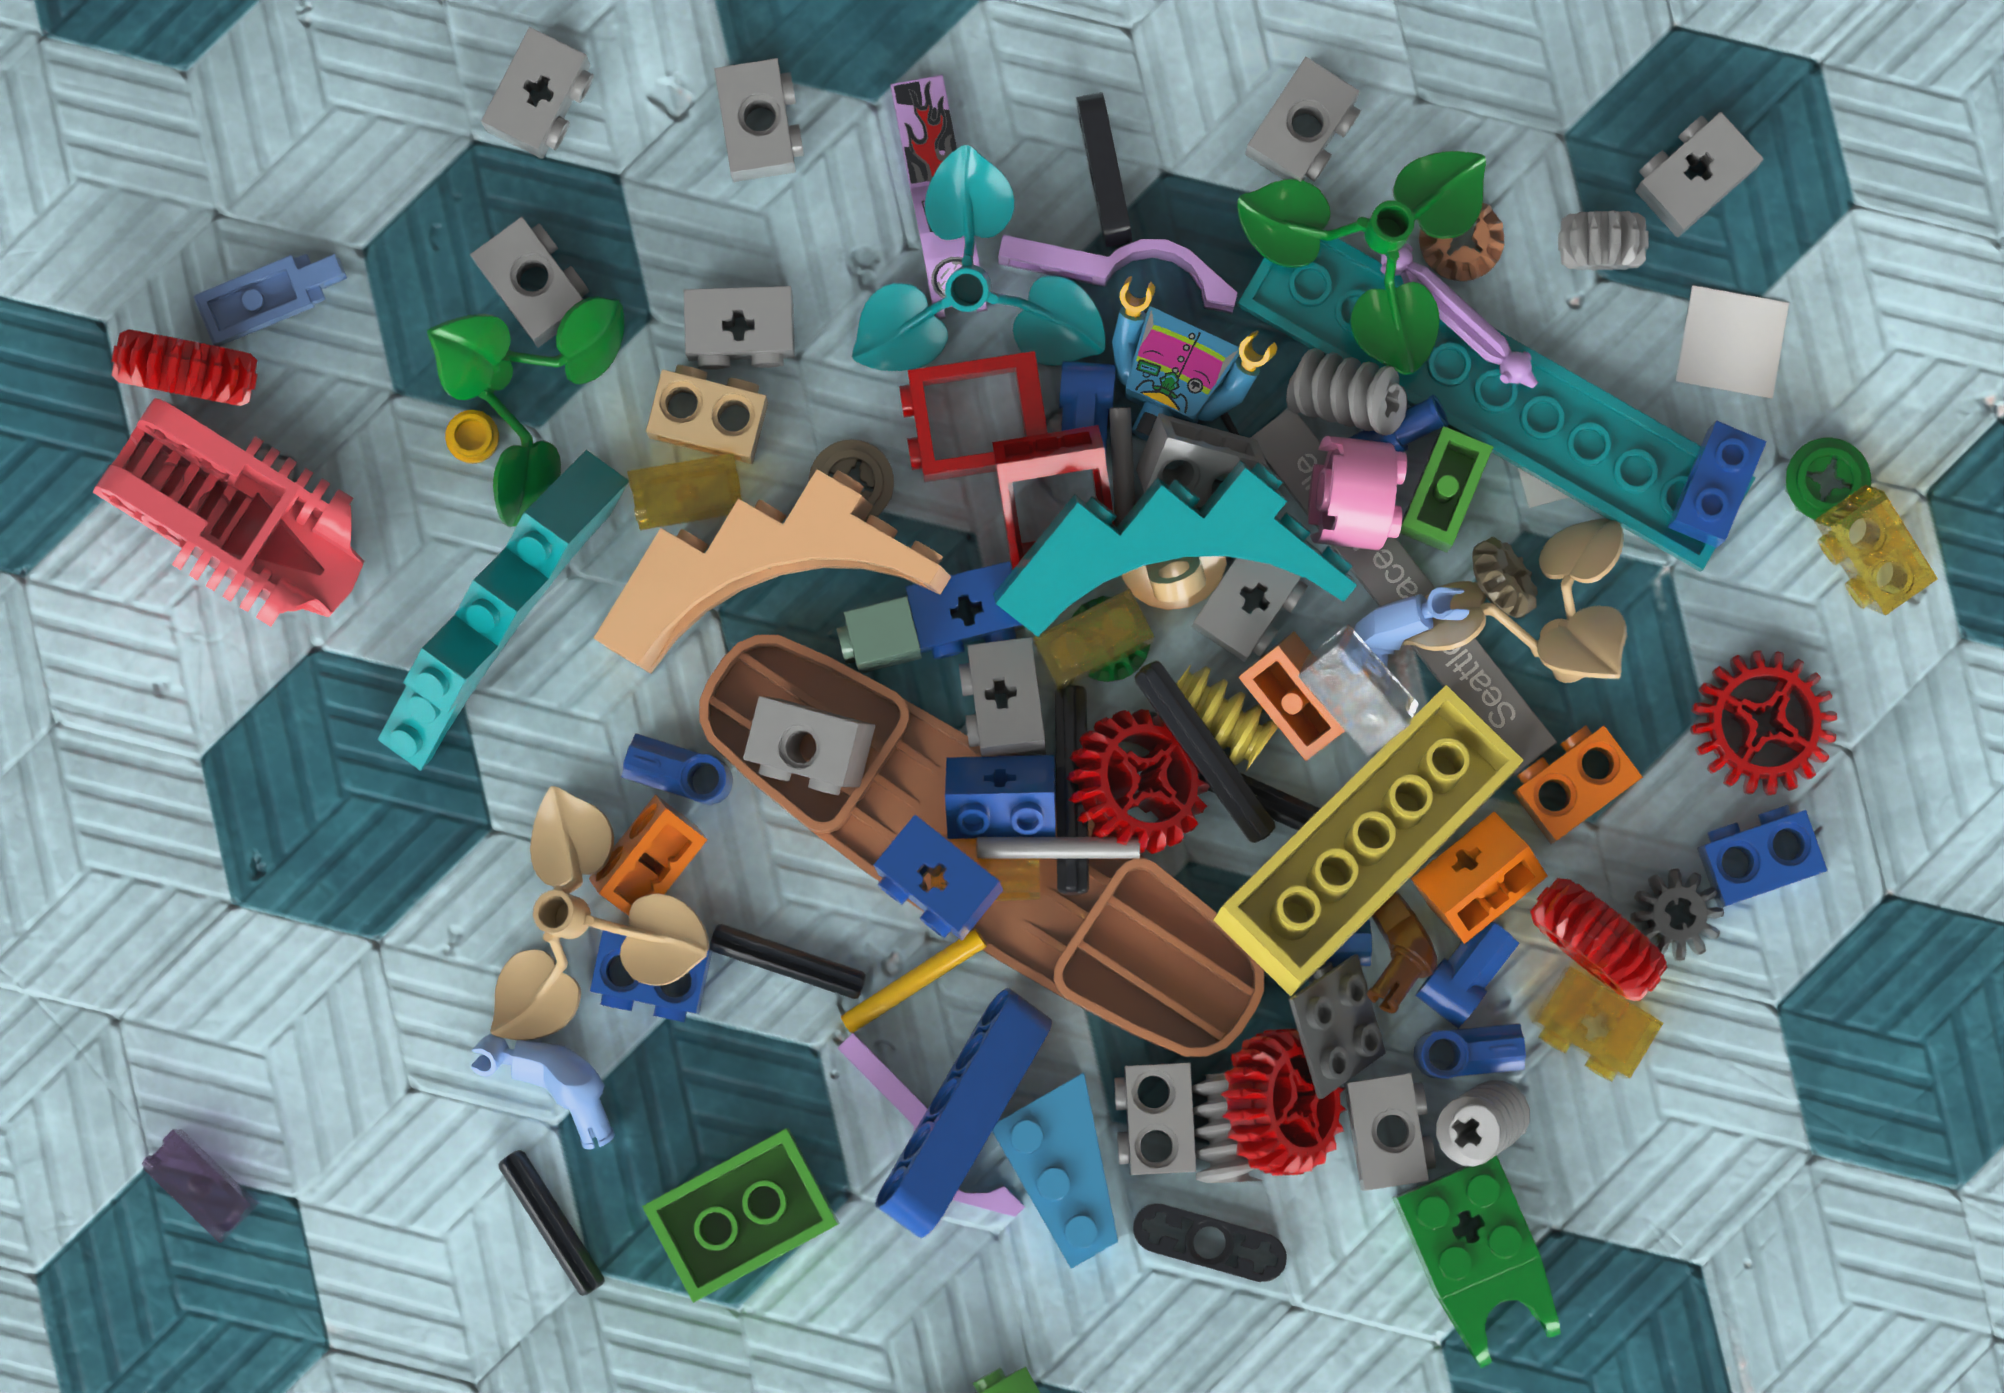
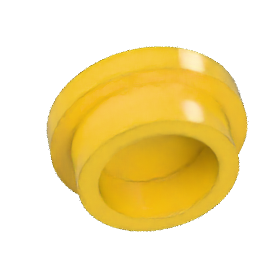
M466 410L458 413L450 420L445 432V441L451 454L458 460L469 464L480 463L490 458L496 451L499 444V430L494 420L486 413L479 410Z

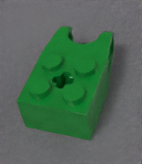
M1497 1155L1486 1163L1477 1166H1463L1392 1197L1435 1297L1480 1368L1492 1363L1488 1351L1485 1324L1490 1311L1502 1302L1515 1300L1523 1303L1540 1322L1547 1337L1560 1335V1324L1541 1255ZM1463 1211H1467L1468 1217L1473 1218L1476 1216L1479 1221V1226L1474 1229L1475 1237L1470 1241H1467L1464 1235L1456 1237L1453 1232V1227L1460 1224L1458 1214Z

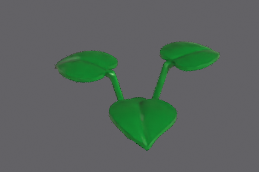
M1447 151L1415 159L1401 170L1393 186V197L1395 200L1379 204L1370 218L1359 217L1356 222L1333 230H1324L1329 222L1331 212L1329 203L1323 193L1313 184L1305 181L1300 182L1296 179L1275 181L1258 190L1240 195L1237 201L1238 216L1245 235L1262 256L1277 265L1291 268L1303 267L1313 263L1319 254L1320 239L1332 241L1358 231H1363L1369 247L1377 253L1386 255L1385 290L1371 289L1359 297L1351 312L1350 325L1352 334L1359 347L1373 359L1386 366L1393 367L1401 374H1413L1425 363L1434 348L1439 331V310L1433 295L1424 285L1418 282H1408L1397 288L1395 287V272L1397 260L1399 259V250L1404 246L1412 233L1416 219L1424 233L1439 239L1455 238L1463 235L1475 224L1483 204L1486 157L1473 152Z
M594 296L583 299L573 305L563 316L557 330L556 345L561 354L552 357L509 350L511 337L507 325L500 318L490 314H473L457 317L427 330L428 338L435 353L438 376L445 392L458 400H468L476 396L486 400L520 437L521 446H510L501 453L493 477V494L496 509L503 524L510 528L518 525L523 513L560 477L561 459L557 448L553 444L545 440L537 441L533 444L532 435L494 395V391L504 389L511 381L513 375L512 362L548 367H561L565 364L566 377L575 384H585L601 376L613 363L622 343L624 311L619 299Z

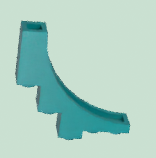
M585 450L523 513L506 547L473 579L454 616L421 648L403 682L406 687L377 740L420 771L431 761L465 703L514 632L565 566L609 518L629 483L627 478L591 452Z
M1240 460L1200 510L1195 507L1200 498L1176 479L1168 486L1157 477L1117 527L1112 524L1117 516L1098 499L1091 496L1087 502H1084L1074 494L995 591L993 596L995 603L1038 637L1068 606L1102 583L1144 565L1182 557L1229 556L1271 564L1309 579L1343 602L1357 587V584L1352 576L1348 574L1349 570L1353 567L1348 560L1330 546H1327L1323 552H1320L1306 540L1311 531L1286 512L1281 519L1276 516L1287 503L1284 495L1278 490L1283 481L1260 462L1251 469Z

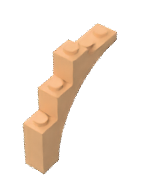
M816 469L784 524L782 523L786 515L759 499L755 507L738 499L710 546L684 529H681L678 535L674 536L660 528L594 636V639L652 674L675 641L704 614L740 591L781 575L820 568L865 569L904 578L941 595L951 576L939 565L943 556L916 540L911 548L894 539L898 530L874 515L870 514L867 521L864 522L873 506L861 495L864 489L861 483L839 470L835 472L833 477H830Z

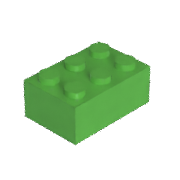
M789 1128L778 1132L642 1206L693 1303L840 1224Z

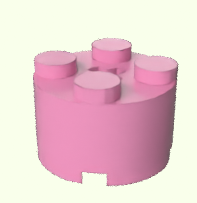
M1325 436L1318 449L1328 451L1325 464H1314L1310 482L1308 524L1319 525V531L1310 535L1313 543L1380 550L1387 537L1397 538L1401 530L1402 507L1395 505L1397 484H1403L1405 480L1407 455L1405 452L1395 451L1391 443Z

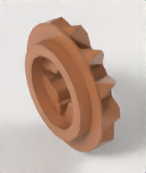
M1482 204L1481 212L1476 220L1477 224L1471 237L1472 241L1476 244L1475 247L1481 253L1474 248L1470 249L1464 245L1458 251L1455 250L1451 255H1448L1447 252L1451 248L1450 244L1453 238H1434L1424 233L1420 228V250L1424 260L1434 272L1450 280L1470 281L1487 274L1496 265L1505 245L1503 222L1499 220L1489 204Z

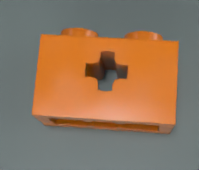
M1494 811L1478 825L1471 828L1468 833L1436 859L1428 863L1411 880L1430 909L1465 944L1547 878L1548 875L1529 845Z

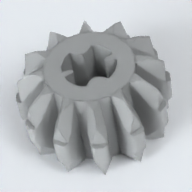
M1630 211L1579 212L1568 214L1561 221V228L1558 234V251L1561 253V264L1569 269L1592 271L1627 270L1628 268H1637L1646 261V250L1649 247V232L1646 231L1645 217L1639 213H1631Z

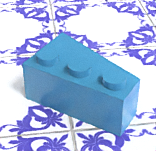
M1083 1072L998 1121L992 1130L1071 1269L1118 1242L1085 1074Z

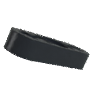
M1103 92L1076 97L1078 117L1105 247L1132 243L1130 221Z
M1160 1203L1149 1204L1143 1207L1133 1221V1234L1136 1241L1150 1252L1257 1282H1268L1277 1278L1286 1265L1287 1255L1283 1244L1275 1236ZM1156 1212H1162L1166 1214L1165 1223L1182 1229V1218L1193 1220V1224L1185 1236V1252L1174 1251L1173 1248L1177 1244L1178 1239L1161 1236L1158 1244L1149 1242V1232L1142 1229L1144 1219L1153 1220ZM1209 1226L1219 1229L1225 1237L1223 1252L1212 1259L1201 1257L1194 1248L1196 1233L1200 1229ZM1237 1232L1245 1235L1240 1246L1258 1249L1261 1242L1270 1243L1269 1252L1277 1256L1275 1265H1266L1262 1273H1256L1253 1271L1254 1262L1237 1256V1267L1226 1265L1234 1250V1233Z

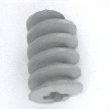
M1313 348L1308 350L1290 378L1287 387L1286 401L1289 411L1295 414L1302 413L1311 418L1320 417L1328 422L1338 421L1342 425L1348 427L1356 426L1364 431L1374 430L1384 436L1393 434L1400 427L1406 415L1407 393L1404 387L1399 385V375L1393 367L1384 366L1379 369V366L1371 361L1361 365V362L1354 357H1348L1343 360L1342 356L1333 352L1325 356L1324 352L1319 349Z
M1224 1073L1205 1074L1206 1080L1193 1085L1192 1093L1206 1097L1207 1102L1193 1107V1115L1208 1119V1124L1194 1129V1137L1209 1141V1145L1195 1151L1196 1159L1209 1162L1211 1167L1196 1173V1180L1205 1183L1263 1181L1249 1176V1172L1257 1168H1250L1248 1159L1237 1155L1238 1141L1227 1138L1231 1128L1230 1120L1221 1117L1227 1111V1100L1220 1094L1227 1091L1229 1086Z
M1489 1080L1478 1084L1457 1099L1452 1100L1442 1110L1437 1121L1436 1132L1439 1145L1449 1159L1460 1165L1477 1166L1486 1163L1489 1159H1492L1495 1155L1511 1146L1521 1135L1525 1134L1530 1123V1108L1525 1096L1516 1086L1510 1083Z

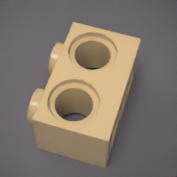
M677 365L675 372L662 369L646 428L649 439L753 464L768 406L766 395L758 393L759 385L736 378H728L727 385L707 381V372L684 365ZM690 393L697 398V408L691 416L676 418L668 412L669 402L676 394ZM738 405L748 410L750 418L743 429L728 431L720 425L721 414L726 408Z

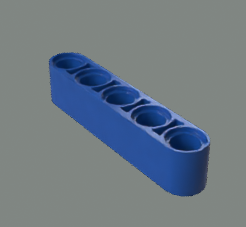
M1010 988L1002 990L991 1001L883 1184L875 1201V1206L918 1238L927 1236L936 1227L1046 1039L1052 1026L1051 1018Z

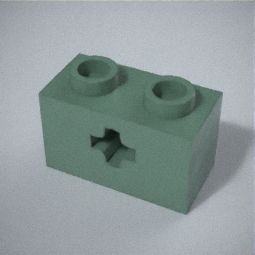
M907 596L843 612L847 625L836 628L846 664L856 662L859 673L864 674L922 659Z

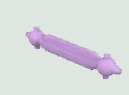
M1404 244L1399 250L1395 275H1401L1404 284L1418 282L1424 285L1437 303L1439 318L1483 359L1500 365V380L1503 383H1521L1533 389L1538 384V381L1532 372L1531 355L1528 352H1512L1506 338L1428 267L1413 262L1411 253L1413 248L1410 244ZM1380 254L1381 272L1385 275L1387 258L1385 254Z

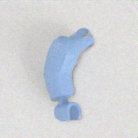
M1437 587L1432 590L1428 600L1421 594L1400 599L1378 607L1357 622L1349 644H1353L1352 649L1357 650L1350 698H1365L1367 701L1384 702L1389 654L1394 655L1395 650H1400L1404 640L1433 629V617L1440 620L1454 621L1466 618L1469 610H1451L1450 608L1453 596L1462 594L1465 591L1461 588Z
M493 1034L482 1038L472 1049L475 1053L484 1054L479 1056L471 1065L475 1073L481 1076H490L502 1064L512 1065V1079L546 1088L557 1104L570 1110L583 1148L594 1149V1137L597 1138L599 1147L609 1143L615 1137L614 1130L610 1126L599 1098L603 1093L605 1085L595 1069L572 1050L562 1045L517 1040L515 1048L509 1049L507 1042L503 1038Z

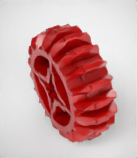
M130 329L119 333L117 346H114L111 360L113 362L112 376L119 383L236 406H242L250 402L252 390H255L258 374H256L258 360L251 353Z
M1753 651L1750 656L1749 669L1740 655L1732 657L1730 659V666L1734 676L1721 666L1715 668L1712 674L1720 687L1718 688L1709 683H1703L1699 687V692L1711 700V703L1700 702L1692 705L1691 711L1693 713L1707 717V723H1697L1690 727L1691 734H1707L1709 742L1696 747L1697 755H1705L1713 750L1718 758L1709 763L1707 770L1713 774L1726 765L1730 769L1723 782L1727 787L1733 786L1738 781L1740 775L1745 776L1743 784L1745 794L1751 795L1755 792L1759 779L1762 780L1763 790L1767 796L1777 793V778H1780L1783 786L1788 791L1796 789L1798 783L1794 773L1795 770L1807 780L1812 779L1816 775L1813 766L1808 762V758L1818 763H1825L1829 759L1827 752L1818 747L1817 743L1829 744L1836 741L1835 733L1821 729L1822 723H1830L1837 720L1836 712H1821L1819 704L1832 699L1831 692L1823 691L1816 696L1813 694L1810 688L1816 685L1821 677L1815 672L1802 681L1798 675L1804 667V662L1800 659H1796L1787 671L1783 670L1785 660L1783 652L1777 651L1773 653L1769 667L1765 666L1762 651ZM1767 680L1777 683L1773 692L1768 694L1763 703H1754L1745 698L1740 700L1731 694L1738 685L1747 681ZM1791 693L1798 700L1804 713V737L1798 734L1799 730L1793 727L1786 718L1785 709L1790 700L1789 696ZM1773 707L1770 712L1772 716L1769 723L1778 733L1773 735L1769 730L1754 740L1757 735L1758 722L1752 718L1753 715L1750 713L1755 711L1756 715L1759 716L1765 710ZM1723 709L1730 713L1729 717L1737 721L1742 729V739L1737 747L1739 749L1737 753L1731 749L1723 733ZM1765 743H1774L1782 748L1787 746L1796 751V754L1789 761L1779 766L1764 767L1750 763L1754 755L1761 750Z
M1140 709L1132 714L1129 711L1122 710L1113 714L1112 718L1105 717L1097 721L1093 726L1094 731L1091 730L1084 733L1079 739L1083 748L1074 751L1069 758L1080 768L1069 772L1066 780L1077 784L1079 787V791L1071 794L1068 801L1074 803L1082 802L1085 811L1080 813L1077 821L1085 823L1092 820L1095 826L1091 837L1103 838L1107 835L1108 837H1116L1117 844L1126 845L1131 837H1138L1140 854L1145 850L1147 853L1155 854L1163 851L1166 845L1172 847L1182 842V839H1184L1183 833L1193 831L1198 825L1194 816L1203 813L1207 807L1197 795L1208 791L1210 787L1208 783L1199 779L1198 773L1200 772L1160 716L1157 715L1151 718L1149 709ZM1120 742L1134 743L1144 747L1150 753L1144 757H1139L1132 751L1126 753L1118 744ZM1138 807L1145 813L1151 811L1159 819L1155 823L1144 822L1133 818L1127 812L1129 809Z
M1557 878L1536 899L1538 902L1530 911L1534 925L1549 938V941L1574 960L1577 965L1581 966L1591 976L1597 978L1618 995H1622L1629 1000L1641 1001L1647 992H1652L1661 981L1660 977L1668 967L1665 956L1659 951V948L1651 943L1649 938L1643 935L1636 926L1628 922L1620 913L1596 897L1591 891H1587L1571 879Z
M1296 1029L1265 1030L1263 1033H1257L1256 1036L1249 1040H1244L1242 1042V1050L1231 1054L1234 1068L1224 1072V1077L1229 1083L1228 1090L1220 1094L1227 1100V1111L1221 1117L1230 1120L1231 1128L1227 1138L1238 1141L1237 1155L1246 1157L1250 1168H1258L1264 1171V1173H1271L1273 1176L1301 1175L1304 1172L1312 1171V1168L1317 1165L1325 1164L1327 1152L1336 1150L1334 1136L1344 1131L1339 1122V1116L1347 1109L1341 1105L1340 1094L1346 1088L1340 1086L1323 1099L1317 1098L1301 1039Z

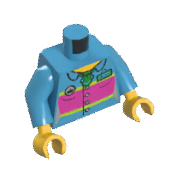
M1132 276L1128 277L1120 291V300L1123 307L1119 311L1112 348L1114 364L1116 366V377L1122 384L1126 385L1125 398L1142 406L1132 427V433L1147 441L1158 414L1197 424L1199 420L1213 421L1241 404L1260 373L1259 367L1276 354V343L1274 342L1268 347L1265 355H1259L1252 347L1253 339L1258 335L1259 331L1252 332L1238 347L1152 306L1149 307L1147 314H1145L1143 310L1149 306L1155 293V286L1150 281L1146 297L1136 298L1129 291Z

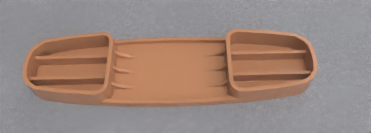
M755 635L738 642L722 658L708 679L699 700V721L708 742L759 790L878 882H880L882 877L878 875L874 863L914 815H917L947 839L945 806L946 757H981L980 746L969 747L967 735L903 699L897 692L827 655L780 635ZM758 697L780 698L875 724L860 788L841 787L840 795L829 794L809 788L810 778L794 773L791 774L790 781L767 777L758 773L760 764L743 760ZM810 733L806 734L800 743V753L807 762L813 758L816 752V741ZM1092 820L1088 821L1089 837H1091L1095 826ZM947 839L997 878L1003 889L1002 893L971 929L972 931L976 928L985 940L987 947L982 951L1067 1001L1138 1038L1182 1057H1207L1226 1049L1242 1033L1257 1010L1264 992V969L1214 921L1217 913L1159 865L1147 860L1141 854L1139 858L1089 859L1088 892L1070 896L1060 894L1057 890V859H977L976 839ZM944 872L937 877L929 873L925 875L926 892L933 887L939 888L941 891L946 888L947 885L943 878ZM910 899L906 900L922 912H925Z

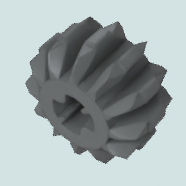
M1679 869L1669 870L1668 888L1658 875L1648 878L1649 886L1656 896L1645 891H1637L1634 899L1638 903L1647 906L1648 909L1647 911H1637L1630 914L1632 922H1648L1649 928L1641 931V933L1648 937L1649 940L1657 936L1658 940L1655 946L1659 948L1663 955L1667 951L1669 944L1672 943V954L1675 961L1685 960L1687 953L1686 942L1697 955L1706 952L1705 944L1698 934L1700 933L1711 939L1718 938L1720 931L1715 926L1706 923L1707 918L1715 919L1724 916L1723 908L1714 907L1707 909L1705 904L1706 901L1718 894L1716 888L1710 887L1698 894L1696 890L1701 883L1702 876L1696 872L1689 876L1685 886L1682 887V875ZM1678 901L1685 905L1683 914L1689 918L1687 925L1681 923L1676 925V929L1669 925L1671 916L1665 912L1667 904L1669 907L1678 905Z

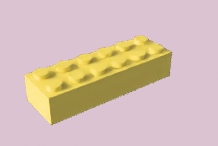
M1445 685L1221 907L1214 921L1292 996L1515 773L1524 760L1463 700Z

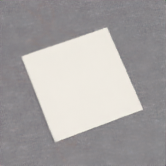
M1692 285L1676 381L1773 399L1789 303Z

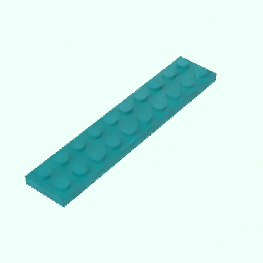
M1320 239V250L1317 258L1310 265L1291 268L1280 266L1264 257L1240 298L1237 307L1310 349L1316 348L1321 350L1325 356L1333 352L1342 356L1343 360L1348 357H1354L1361 362V365L1371 361L1377 364L1379 369L1386 366L1367 355L1359 347L1354 339L1350 325L1351 312L1359 297L1371 289L1385 290V275L1381 272L1382 264L1340 239L1332 241ZM1395 275V287L1397 288L1404 284L1401 275ZM1440 318L1437 339L1425 363L1413 374L1404 375L1397 371L1399 385L1404 387L1407 393L1408 405H1417L1427 400L1428 397L1435 395L1448 418V428L1493 446L1491 452L1605 518L1619 522L1624 529L1699 572L1704 570L1716 548L1667 527L1701 447L1697 443L1499 330L1497 331L1506 338L1512 352H1528L1531 355L1532 372L1538 381V384L1533 389L1521 383H1503L1500 380V365L1483 359ZM1752 476L1751 481H1750V483H1749V486H1748V488H1747V490H1746V493H1745V495H1744V498H1745L1746 494L1748 493V491H1749L1750 487L1752 486V484H1753L1754 480L1756 479V477Z

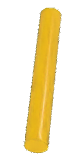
M975 928L967 934L963 941L958 939L841 1015L844 1025L851 1034L858 1031L986 948L985 940Z

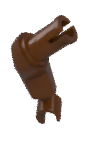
M1398 891L1371 916L1388 944L1392 960L1373 987H1370L1366 993L1373 1003H1376L1379 998H1384L1378 1007L1392 1014L1396 1013L1400 1003L1418 978L1430 977L1433 974L1438 960L1428 933Z

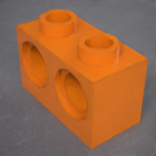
M1585 725L1560 744L1566 753L1549 765L1544 757H1542L1517 775L1523 785L1512 793L1550 844L1562 838L1643 778L1605 726L1592 733L1587 725ZM1596 750L1607 757L1609 771L1605 778L1593 779L1584 772L1582 759L1587 751ZM1555 782L1564 789L1566 803L1560 811H1550L1540 803L1539 790L1543 783Z
M655 794L613 847L606 866L598 873L592 874L589 880L598 894L629 916L631 906L638 898L649 894L664 895L708 839L697 825Z

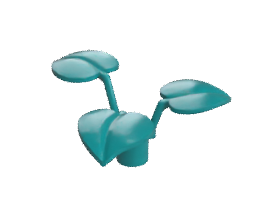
M962 145L940 164L931 179L925 198V214L934 234L944 240H954L963 236L965 240L962 266L956 269L948 278L945 286L946 297L929 306L924 292L914 285L892 283L878 289L865 303L861 312L852 358L861 365L883 371H906L923 367L940 355L948 341L949 333L947 327L935 314L950 306L963 312L974 311L980 308L986 301L991 304L997 303L1023 309L1013 323L1014 340L1022 353L1035 351L1037 363L1042 365H1062V361L1074 362L1088 356L1101 354L1106 347V336L1102 317L1092 298L1080 285L1066 277L1052 275L1038 278L1031 286L1028 301L1021 297L991 291L992 284L989 275L984 269L973 264L974 235L981 238H991L1002 232L1013 216L1015 198L1010 182L1003 172L971 145Z

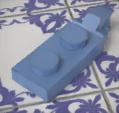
M307 254L296 258L290 255L196 294L193 297L212 344L220 347L315 307L314 304L326 299L322 289L347 279L340 259L335 254L312 264Z

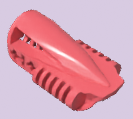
M154 398L139 419L136 428L115 461L109 465L95 486L93 493L182 548L172 564L176 568L181 570L191 555L198 558L197 563L189 574L192 578L198 581L208 565L214 568L215 571L206 584L211 590H216L224 576L230 578L232 582L223 595L227 600L232 601L241 586L249 590L239 606L246 612L250 610L257 597L265 600L266 602L256 618L270 627L279 614L286 611L294 612L303 609L330 617L352 592L365 562L353 550L350 544V503L353 497L338 489L328 504L321 499L330 485L328 481L322 478L313 493L304 489L314 474L309 469L305 468L296 482L288 479L297 464L290 457H288L279 472L271 468L280 454L279 450L271 447L263 461L255 458L264 442L257 436L254 437L244 451L173 405Z

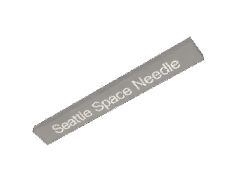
M1287 409L1253 435L1251 439L1258 441L1267 465L1283 481L1285 488L1308 516L1309 490L1314 464L1324 465L1328 451L1318 450L1321 442L1298 413L1295 414ZM1387 537L1380 550L1331 545L1335 551L1353 565L1350 570L1379 607L1419 594L1425 597L1435 589L1396 538ZM1475 638L1464 646L1444 651L1425 650L1410 645L1442 687L1447 685L1524 760L1513 776L1557 743Z

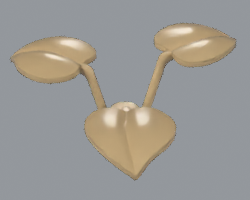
M1596 519L1578 523L1556 533L1544 545L1540 553L1539 565L1547 578L1562 579L1561 590L1567 620L1555 619L1548 622L1541 629L1539 640L1534 639L1495 604L1484 603L1486 596L1481 591L1477 582L1459 581L1441 587L1461 588L1465 591L1462 594L1453 596L1450 608L1451 610H1469L1467 617L1459 621L1440 620L1433 617V629L1404 640L1402 645H1413L1431 651L1459 648L1468 644L1480 634L1486 624L1485 615H1490L1530 648L1534 657H1539L1541 662L1551 669L1554 677L1559 682L1572 683L1584 677L1619 679L1621 676L1622 652L1627 636V626L1622 614L1615 608L1608 606H1592L1576 612L1572 586L1575 580L1581 583L1596 582L1608 574L1615 566L1621 555L1624 542V532L1621 524L1609 519Z
M551 786L548 789L537 811L531 836L530 854L533 869L537 876L545 884L554 887V890L543 893L537 899L533 909V918L538 928L545 932L543 939L550 943L557 962L547 952L526 950L517 953L505 964L496 984L494 1017L490 1029L491 1034L505 1039L526 1041L549 1036L564 1028L576 1014L581 999V988L573 977L563 973L568 966V960L560 943V937L564 939L578 938L588 927L627 936L620 950L621 962L633 979L651 986L667 985L677 981L707 956L709 950V940L704 924L698 915L679 899L663 894H649L638 898L631 906L629 926L591 916L587 903L583 899L570 894L582 886V874H595L606 866L614 847V833L610 821L596 806L556 786Z

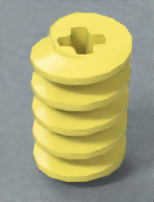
M1190 665L1176 683L1222 749L1224 750L1227 747L1231 749L1229 758L1236 766L1244 760L1248 761L1247 771L1276 732L1278 726L1272 719L1263 725L1259 724L1263 710L1262 706L1257 704L1248 711L1243 712L1242 706L1245 699L1243 692L1240 691L1228 700L1225 699L1224 695L1228 681L1221 679L1209 687L1207 686V681L1211 669L1204 666L1194 674H1191L1189 672Z

